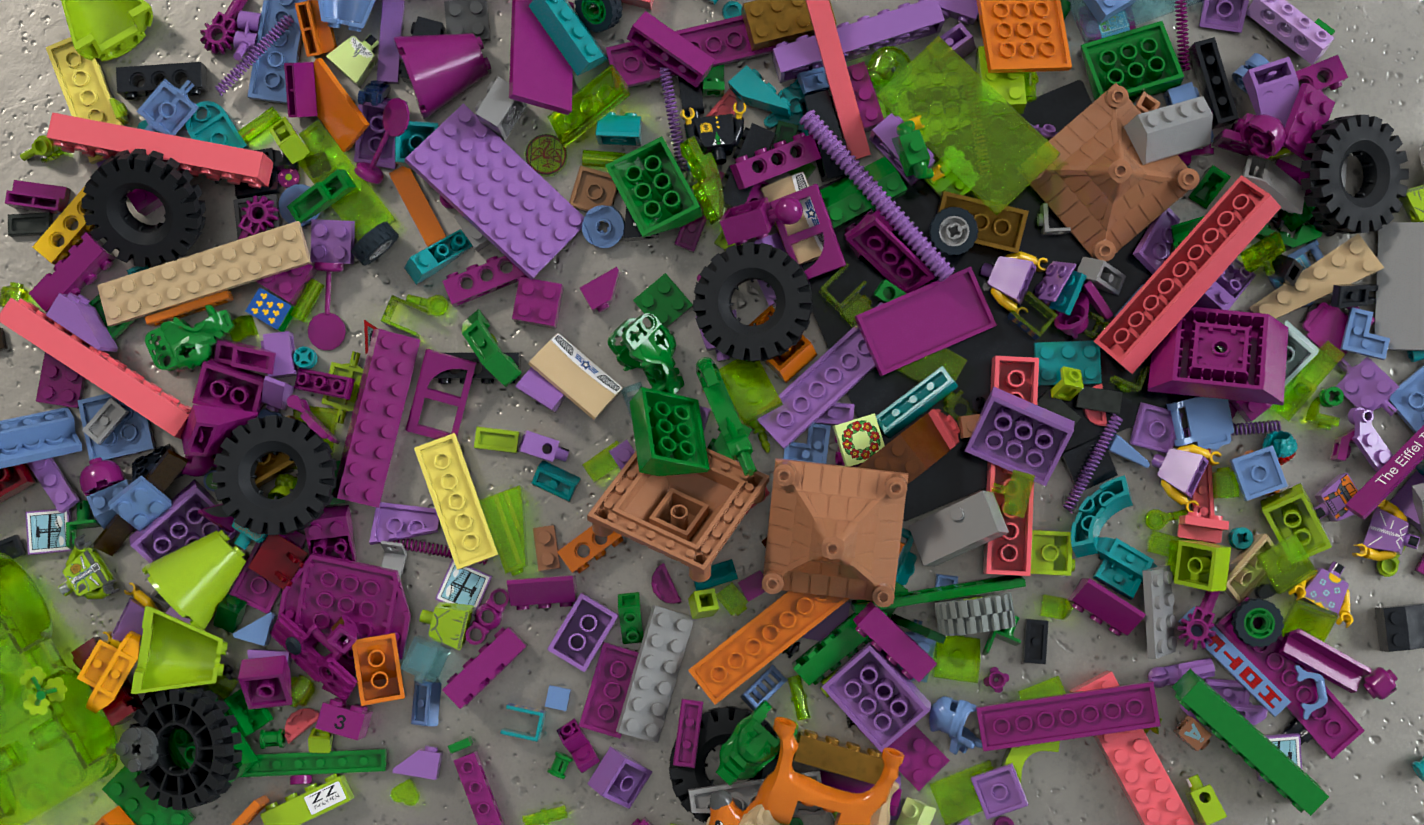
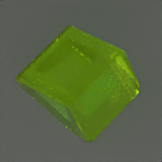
M252 315L240 316L233 320L235 328L230 332L232 341L240 342L258 335Z

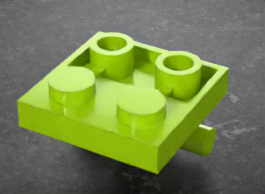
M955 147L931 167L940 165V171L945 176L936 181L924 179L940 198L942 191L965 196L983 180L964 159V153L961 150L957 151Z

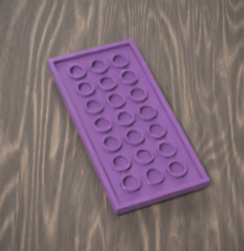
M464 103L404 160L531 280L582 229L584 216L496 133L480 123L478 117Z

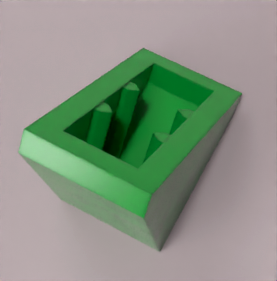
M1212 165L1204 172L1200 182L1192 190L1188 198L1207 209L1231 176Z

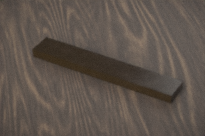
M168 449L145 479L164 493L185 467L187 459ZM116 514L94 541L93 547L113 556L135 528Z

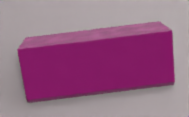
M867 214L846 237V240L886 279L906 294L935 278L934 273L884 224L872 215Z

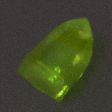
M1316 397L1307 411L1305 421L1317 424V428L1322 430L1338 427L1339 417L1319 413L1320 398Z
M1042 595L1039 616L1064 620L1071 614L1072 606L1067 598Z

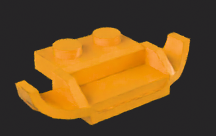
M130 631L118 648L99 639L76 678L94 688L87 701L86 709L96 714L116 699L117 694L138 661L139 643L142 635Z

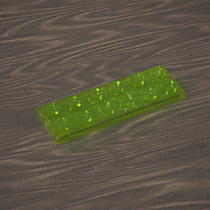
M319 120L299 134L310 153L303 160L297 161V163L314 184L322 182L337 169H345L356 185L354 190L331 205V207L342 221H355V238L358 241L382 222L387 221L391 225L396 221L369 184L354 172L355 166Z

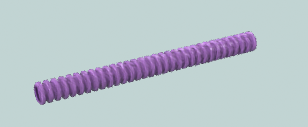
M815 110L807 112L799 122L801 125L804 124V129L809 130L808 133L813 135L814 140H818L817 144L822 145L823 150H827L826 154L831 155L832 160L835 159V164L840 165V169L845 171V175H849V180H853V184L858 185L857 189L863 191L862 194L867 196L866 199L868 201H872V206L875 205V209L881 211L880 215H884L886 221L889 220V225H893L894 230L899 232L898 235L903 236L902 240L907 241V245L913 247L911 250L916 251L917 256L920 255V260L926 262V267L929 266V270L935 272L934 276H938L940 282L947 279L954 272L955 268H951L949 266L950 263L945 262L946 258L940 256L941 253L936 251V247L931 246L932 242H928L927 237L922 236L923 232H919L917 226L914 227V222L909 221V216L906 217L904 215L905 212L900 211L901 207L896 206L895 201H891L892 197L887 196L886 191L883 192V187L877 185L878 181H874V177L868 175L869 171H865L863 165L860 166V161H856V157L851 155V151L846 150V145L843 146L842 141L837 140L838 136H834L833 131L828 130L829 126L824 125L823 120L820 121V116L815 115Z

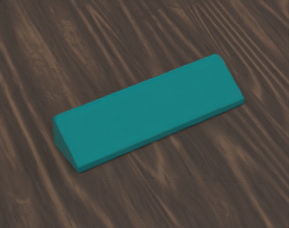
M941 366L876 416L879 427L887 437H893L950 394L958 385L946 369Z

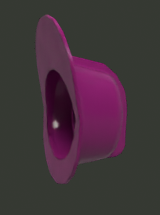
M1079 293L1070 316L1055 311L1058 314L1054 319L1057 329L1062 330L1067 335H1072L1074 339H1077L1078 334L1087 329L1089 324V299L1086 294Z

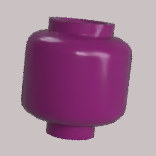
M1378 667L1371 674L1364 677L1365 684L1363 686L1373 699L1383 700L1397 690L1395 681L1398 678L1390 669L1386 671L1384 668Z

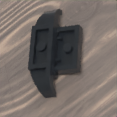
M273 148L254 150L263 152L274 162L269 187L261 186V189L249 187L248 183L240 182V185H235L236 198L243 199L280 193L279 172L282 169L299 171L298 161L292 164L283 151L273 150Z

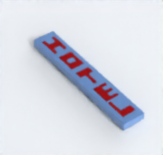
M1195 606L1191 610H1189L1182 618L1188 620L1187 615L1193 613ZM1215 626L1209 629L1216 632V635L1210 637L1213 641L1211 644L1205 642V649L1273 717H1276L1291 701ZM1191 627V633L1194 636L1202 635V630L1199 627Z

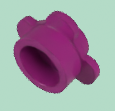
M997 667L990 668V674L984 678L983 682L985 686H990L994 688L995 692L1000 693L1003 691L1006 682L1009 681V675L1001 673Z

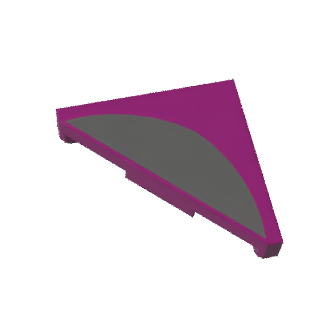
M223 503L198 510V514L229 533L234 532L235 529L232 527L234 518L227 516L221 508L224 506Z

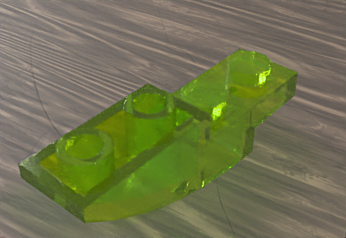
M693 136L679 146L682 156L691 167V174L698 181V183L692 186L693 194L700 202L705 218L712 225L723 216L724 195L722 182L712 153L704 155Z
M1327 340L1319 349L1318 354L1286 386L1284 404H1273L1271 408L1289 422L1345 354Z

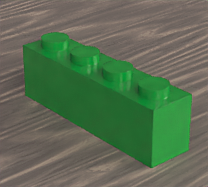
M855 612L832 630L831 634L822 641H818L792 662L793 669L808 686L812 683L814 685L818 684L825 678L823 676L825 672L829 669L831 672L842 664L840 662L841 659L845 656L851 657L858 651L857 646L862 642L867 644L872 640L868 635L864 638L855 629L857 625L853 619L858 615Z

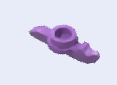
M1032 124L1028 125V129L1032 134L1046 139H1051L1058 133L1051 124H1045L1042 128L1038 124L1035 126Z

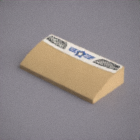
M800 172L761 188L764 198L767 197L768 201L771 202L807 188L809 184L804 172ZM810 197L800 200L803 207L801 219L795 224H785L789 236L820 224ZM774 222V224H775V226H776V229H777V231H778V234H779V236H780V239H781V241H782V238H781V235H780L778 226H777L776 222ZM823 233L792 245L799 265L814 261L820 257L824 247Z
M559 333L528 363V365L593 420L617 398L623 389L622 386Z

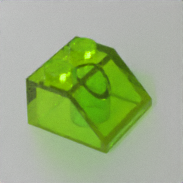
M955 635L945 636L944 644L936 641L934 660L937 665L932 669L931 676L978 683L981 662L980 639Z

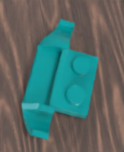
M1098 538L1097 554H1099L1098 558L1102 561L1093 578L1127 599H1133L1140 584H1143L1142 571L1155 568L1157 565L1152 558L1118 538Z

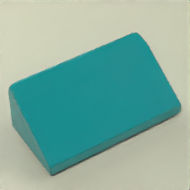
M543 460L538 465L531 484L570 502L581 478Z

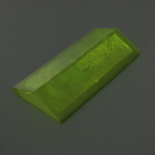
M611 64L572 96V112L569 115L554 111L547 116L562 146L566 148L630 96L628 85L615 66Z

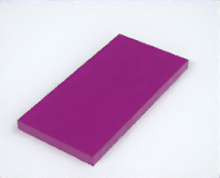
M512 0L509 98L569 115L572 112L573 69L529 8L533 0ZM569 2L572 8L574 9V3Z
M971 266L950 275L944 281H935L854 317L880 376L997 326Z

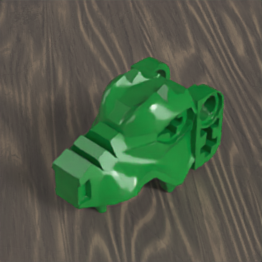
M208 304L205 308L209 317L194 324L195 327L189 325L184 319L179 320L177 317H174L173 321L163 322L159 328L148 332L145 336V344L155 366L168 371L185 370L186 368L194 370L197 366L202 367L203 362L210 360L212 355L211 346L217 343V338L222 340L226 336L224 332L229 334L235 328L229 311L222 310L217 312ZM186 348L193 349L191 350V352L188 353L189 356L184 355V353L187 352ZM169 355L170 363L166 366L164 360Z
M645 313L638 318L625 320L608 337V346L617 355L616 358L619 364L624 366L623 370L643 369L648 382L652 386L651 389L676 394L685 385L682 376H677L680 373L679 368H674L676 362L672 356L676 351L675 337L673 333L670 334L668 328H665L653 314ZM645 317L651 321V326L646 327L642 321ZM622 336V340L620 341L621 345L616 346L615 338H619Z
M763 700L751 715L736 725L730 738L721 746L719 752L720 763L716 773L729 786L737 780H748L755 777L761 769L777 756L780 750L779 737H774L761 725L767 717L766 714L772 708V705L766 700ZM795 729V732H794V734H793L794 737H795L796 734L798 733V730H797V729Z

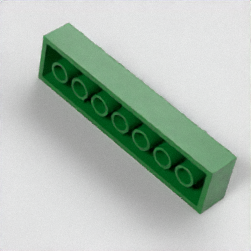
M1191 668L1172 686L1176 692L1175 697L1186 710L1191 711L1204 726L1207 725L1216 737L1223 740L1236 755L1239 754L1253 770L1255 769L1260 773L1259 775L1267 783H1271L1285 799L1288 798L1292 802L1291 804L1301 813L1305 810L1311 816L1329 798L1316 781Z

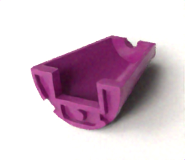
M473 33L394 37L423 119L431 116L488 74L487 70L491 69L488 58H484L481 52L484 49L480 36L476 38Z

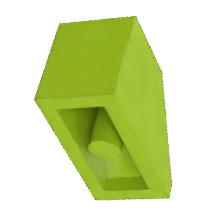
M286 117L268 128L277 145L292 164L303 160L310 153L306 144Z

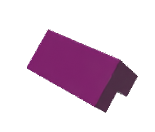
M314 62L284 63L288 117L318 116Z
M14 180L12 191L7 190L5 204L15 209L61 214L68 206L71 189L63 186Z

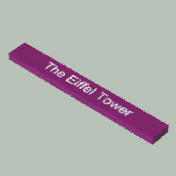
M1424 425L1347 502L1346 509L1364 520L1424 459Z

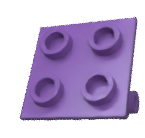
M1053 261L1047 267L1042 281L1036 286L1034 296L1042 300L1047 306L1050 305L1051 301L1055 302L1076 264Z

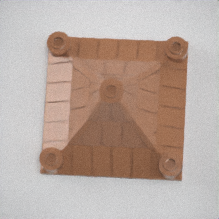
M1117 83L1111 86L1016 169L1045 203H1048V207L1066 228L1071 227V234L1093 259L1104 260L1105 262L1111 260L1115 253L1200 182L1197 171L1188 168L1178 155L1145 165L1142 164L1124 129V126L1135 116L1141 114V112L1129 99L1128 91Z
M706 448L710 468L708 472L655 476L639 472L637 453L635 451L588 513L587 521L592 522L593 532L597 536L606 537L614 531L673 560L681 562L689 567V576L693 581L704 582L711 576L712 562L752 504H758L764 500L765 487L769 483L770 476L759 471L754 472L752 476H745L739 462Z
M776 458L762 589L769 594H777L782 590L874 601L880 607H888L893 604L908 473Z

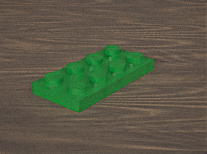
M124 766L102 788L137 825H190L196 819L188 809L173 810V806L165 808L158 805L159 799L151 800L146 796L145 792L149 786L140 788L135 781V778L142 773L141 771L131 772Z

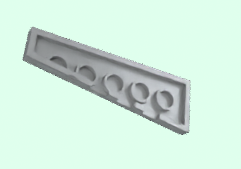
M820 770L799 772L822 783ZM766 778L734 782L731 786L721 784L688 789L691 812L710 813V797L714 792L722 789L729 792L736 806L744 811L755 800L759 788ZM798 801L794 814L825 815L826 811L818 806H805Z

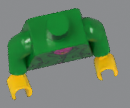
M921 115L899 124L896 128L899 136L892 138V142L906 177L914 175L918 179L936 181L945 175L941 173L940 165L928 168L930 155L919 130L924 128L925 125L921 124Z

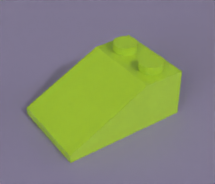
M1301 483L1260 501L1262 511L1291 565L1332 548L1331 542Z

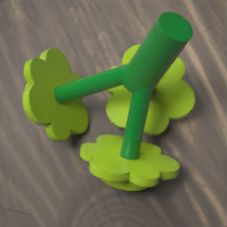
M40 666L26 669L24 675L19 678L20 684L25 685L26 689L34 687L38 691L35 695L32 693L28 694L27 700L23 702V708L28 710L32 716L36 714L40 716L45 715L48 712L47 707H49L50 701H63L65 699L64 693L67 692V687L64 685L61 677L48 679V685L41 688L43 679L46 678V673L43 672Z

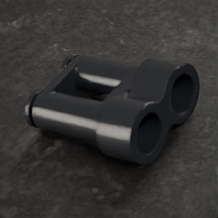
M1296 718L1290 722V726L1280 733H1299L1301 745L1313 739L1312 735Z

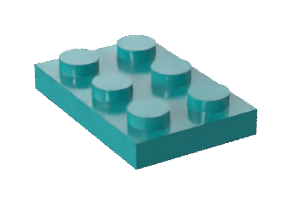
M1094 341L1034 343V358H1039L1038 386H1055L1061 380L1060 369L1063 366L1081 370L1083 385L1102 383L1100 347Z

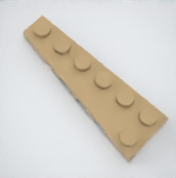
M1358 233L1302 271L1294 286L1283 284L1249 307V310L1252 313L1269 314L1277 319L1332 293L1333 285L1352 284L1382 270L1384 266Z

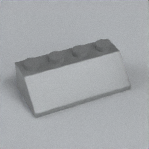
M1204 96L1138 114L1124 126V129L1142 164L1145 165L1208 146L1211 142L1213 114Z

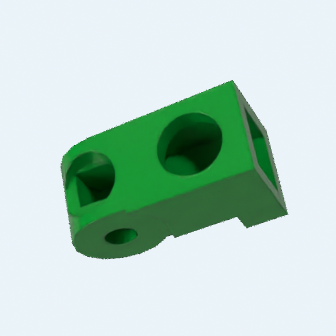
M885 279L881 281L871 297L877 301L887 303L906 293Z

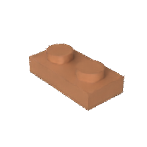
M555 525L533 528L538 571L561 568L559 554L557 553L558 545Z

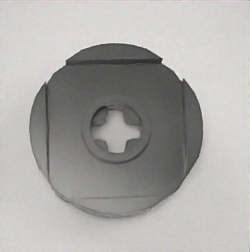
M139 726L133 727L123 732L119 743L115 746V752L129 771H142L151 768L156 763L159 753L156 754V746H159V742L151 729ZM137 745H140V753H138L136 750Z

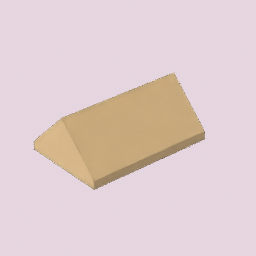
M1256 534L1253 537L1252 545L1243 549L1229 565L1225 592L1238 604L1250 595L1283 557L1267 534Z

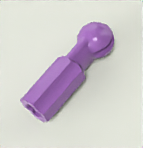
M1209 657L1175 665L1154 667L1148 674V680L1153 681L1154 687L1163 688L1167 685L1175 684L1190 668L1202 679L1214 677V663Z

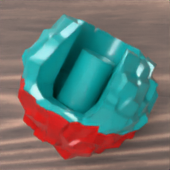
M1281 430L1268 433L1262 444L1263 448L1273 445L1280 465L1290 461L1296 455L1298 444L1292 434Z

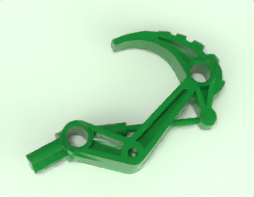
M709 357L701 358L696 363V373L732 459L739 461L744 475L752 476L757 469L751 457L754 451L748 436L743 429L717 365Z

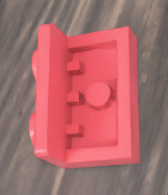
M1188 512L1187 515L1179 516L1177 537L1221 543L1222 531L1228 530L1229 521H1223V516L1209 515V518H1203L1201 513Z

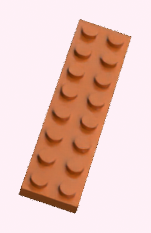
M788 591L688 671L714 705H716L850 598Z

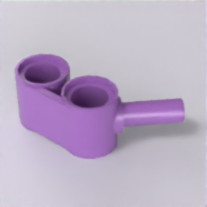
M239 11L237 27L241 31H236L234 35V49L236 51L233 57L235 60L239 61L245 52H251V49L255 50L254 46H256L261 13Z

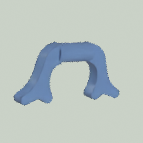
M1295 665L1294 668L1298 673L1297 681L1301 682L1306 678H1312L1316 682L1317 701L1313 704L1301 703V707L1304 709L1303 719L1307 720L1314 710L1323 707L1327 703L1328 697L1325 680L1320 674L1307 672L1299 665Z

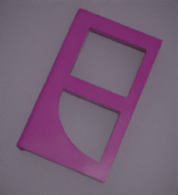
M813 184L769 202L771 209H774L777 203L785 197H794L799 201L810 197L820 224L789 236L785 224L776 221L786 252L797 263L792 245L823 233L824 247L818 260L804 271L807 280L846 266L818 184Z
M426 349L406 431L433 439H439L453 433L458 436L477 362ZM450 369L468 370L461 397L430 389L428 385L437 374ZM425 398L458 407L451 433L419 424Z

